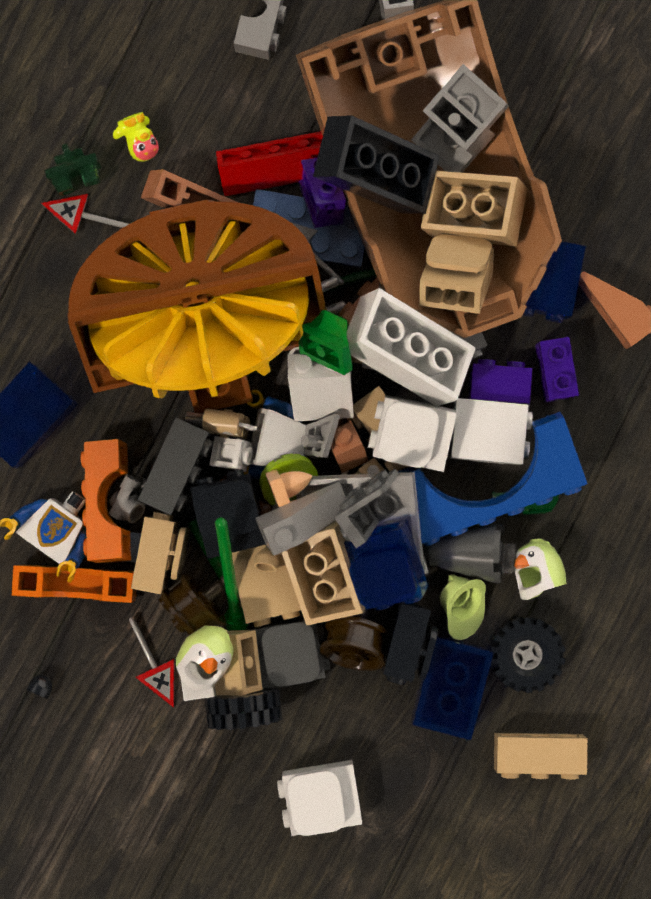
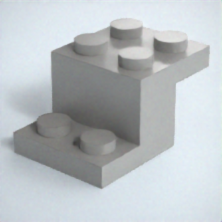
M463 64L425 107L423 112L430 118L411 140L416 145L439 155L438 165L443 170L462 173L496 135L489 128L509 105Z

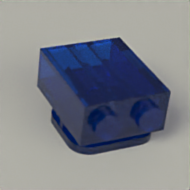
M563 241L560 243L557 251L553 252L547 263V270L537 289L533 290L526 303L527 308L522 316L534 317V313L546 315L545 320L556 323H563V319L568 320L572 317L586 246Z
M407 519L376 526L368 540L357 548L352 542L344 541L351 563L349 573L358 600L365 606L366 610L371 608L384 610L390 608L395 603L405 602V604H411L422 599L429 585Z

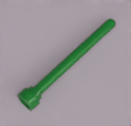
M220 517L215 521V528L228 609L224 615L227 620L225 627L228 631L246 630L249 623L246 624L243 609L240 607L228 524L225 518Z

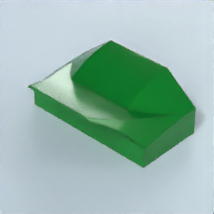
M322 310L312 322L302 325L303 335L298 341L300 355H307L311 360L342 375H346L353 370L347 337V319L327 310Z

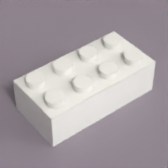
M380 288L360 297L347 330L351 356L435 406L447 404L458 399L476 348Z

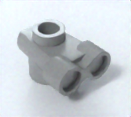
M126 474L120 485L121 489L115 492L110 499L112 507L109 514L117 520L128 521L129 523L138 521L145 511V504L139 501L138 498L147 479L141 476L134 477Z

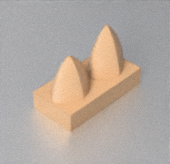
M277 469L265 473L278 508L295 501H290L289 498L299 494L312 479L311 474L300 471L279 474Z

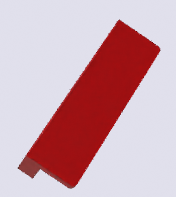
M321 131L216 151L224 195L230 196L256 191V189L261 190L298 183L299 180H302L303 173L301 160L318 158L323 138Z

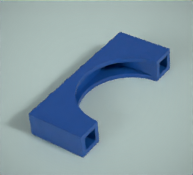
M561 412L532 422L535 447L530 466L514 487L497 497L481 501L457 499L437 489L426 478L421 468L409 466L398 470V473L415 472L423 546L433 545L440 541L439 537L450 533L451 536L463 534L468 531V527L478 523L480 526L491 524L497 520L496 517L507 513L508 516L519 514L528 505L534 503L536 505L547 504L553 500V496L562 493L571 495L581 491V486L588 483Z

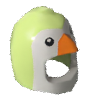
M531 539L529 543L517 550L514 567L522 600L538 597L544 590L567 584L565 568L561 557L548 541Z
M204 625L189 635L183 642L176 657V668L184 684L192 690L198 691L212 688L228 669L234 650L227 630L218 626ZM194 661L206 673L211 674L216 671V674L212 678L199 679L190 672L189 666Z

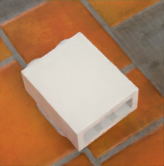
M299 347L293 348L288 355V382L294 422L320 420L332 414L340 415V419L354 418L351 371L346 375H342L311 360L307 355H300Z
M385 395L384 402L378 401L374 417L375 419H380L378 431L372 430L368 448H373L372 457L410 467H423L444 472L457 412L450 408Z
M462 398L454 401V410H456L457 415L450 442L449 459L522 465L523 460L529 458L530 442L525 441L526 429L531 430L533 415L532 412H528L527 404Z
M352 760L282 772V780L277 781L280 798L286 799L287 809L282 810L284 827H290L291 836H310L334 832L343 827L362 824Z

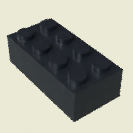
M352 115L327 117L313 177L400 213L426 214L440 156Z

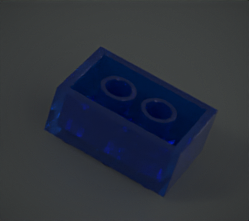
M30 361L0 393V457L12 468L19 469L79 404L44 371Z
M437 635L426 679H421L411 717L412 725L471 740L494 652L488 648Z

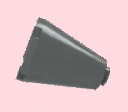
M491 524L468 529L467 532L457 536H451L450 533L439 537L440 541L424 546V557L426 560H429L430 566L493 583H502L501 576L504 575L505 544L501 541V535H505L504 525Z

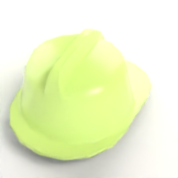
M451 574L448 577L447 585L441 592L440 604L447 614L448 633L453 639L463 640L469 638L478 630L484 619L486 586L480 579L470 580Z

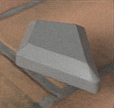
M332 414L306 425L305 435L301 438V444L304 446L303 455L328 458L340 415Z

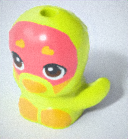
M143 112L133 114L117 122L118 127L113 132V138L126 137L128 150L133 159L144 162L156 156L159 149L158 141L152 131L146 127L150 124V120Z

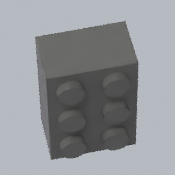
M175 418L138 500L169 515H177L178 511L183 512L190 499V496L186 494L190 484L196 485V480H199L203 469L199 468L200 462L203 457L208 458L212 451L213 441L211 439L213 435L181 419Z

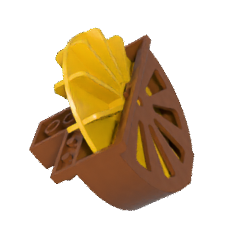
M207 199L149 212L150 215L132 222L111 235L90 254L79 269L72 284L69 295V313H67L70 330L93 393L137 384L151 388L155 398L163 399L168 390H188L195 413H203L206 409L217 410L253 402L248 374L257 371L265 376L270 373L269 362L281 352L299 347L298 341L303 335L302 325L312 322L322 310H326L317 262L306 237L290 221L274 212L254 205L225 201L208 202Z

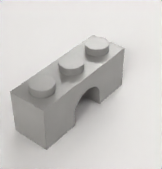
M262 0L267 5L262 15L258 17L240 16L234 40L235 52L269 60L271 51L276 52L278 48L280 34H276L278 23L283 24L287 6H283L284 0Z

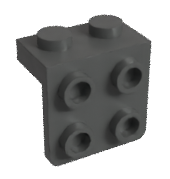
M385 469L371 478V483L364 489L361 485L356 487L346 495L347 499L339 504L341 510L334 519L340 525L343 537L347 541L352 542L356 548L368 540L379 523V520L367 504L390 488L399 475L396 469L389 473Z

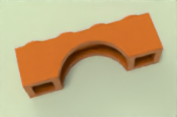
M119 439L84 442V451L81 452V464L85 468V480L82 481L81 489L86 501V509L82 513L87 537L83 542L84 554L87 556V561L95 563L131 561L130 531L115 524L107 509V496L111 486L118 478L128 473L127 443Z
M26 564L13 566L11 596L68 597L125 603L136 601L137 590L131 589L134 571L77 568L74 580L67 582L70 572L62 571L59 577H57L58 566Z

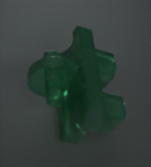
M68 143L62 145L63 154L54 157L57 166L44 170L47 179L54 185L60 196L75 191L71 178L78 175L82 176L86 187L101 183L98 169L101 168V164L96 154L92 153L84 156L82 148L71 151Z

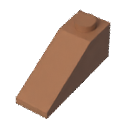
M163 169L150 170L141 195L142 199L165 209L207 199L208 202H236Z
M585 271L575 278V281L625 349L630 348L651 333L650 305L646 306L641 300Z

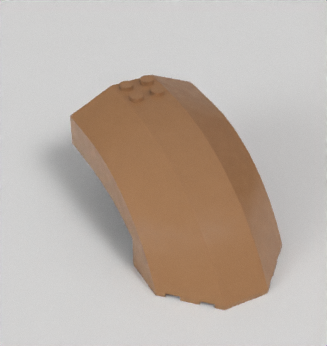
M443 0L403 12L345 33L296 55L322 136L327 117L352 115L415 144L411 139L430 118L423 110L463 64L507 103L477 0ZM509 107L489 128L496 135L462 172L518 177L528 188L517 247L492 244V248H494L493 275L480 314L419 306L420 279L427 263L426 254L433 239L421 229L423 214L400 213L342 189L382 289L438 325L463 338L521 318L527 308L526 303L533 290L537 289L547 270V263L553 252L557 251L562 242L546 183L533 175ZM437 165L436 171H445Z

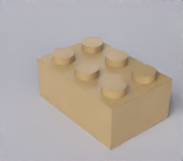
M436 171L426 214H423L421 229L432 238L441 234L482 238L488 240L491 244L517 247L528 188L518 177Z
M336 520L302 544L281 552L306 626L364 612L370 602V596L352 542L347 541L343 537L340 525Z

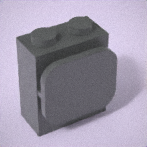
M304 619L246 629L256 630L263 689L301 684L326 678L325 670H330L329 659H325L320 654V641L325 640L323 623L306 626Z

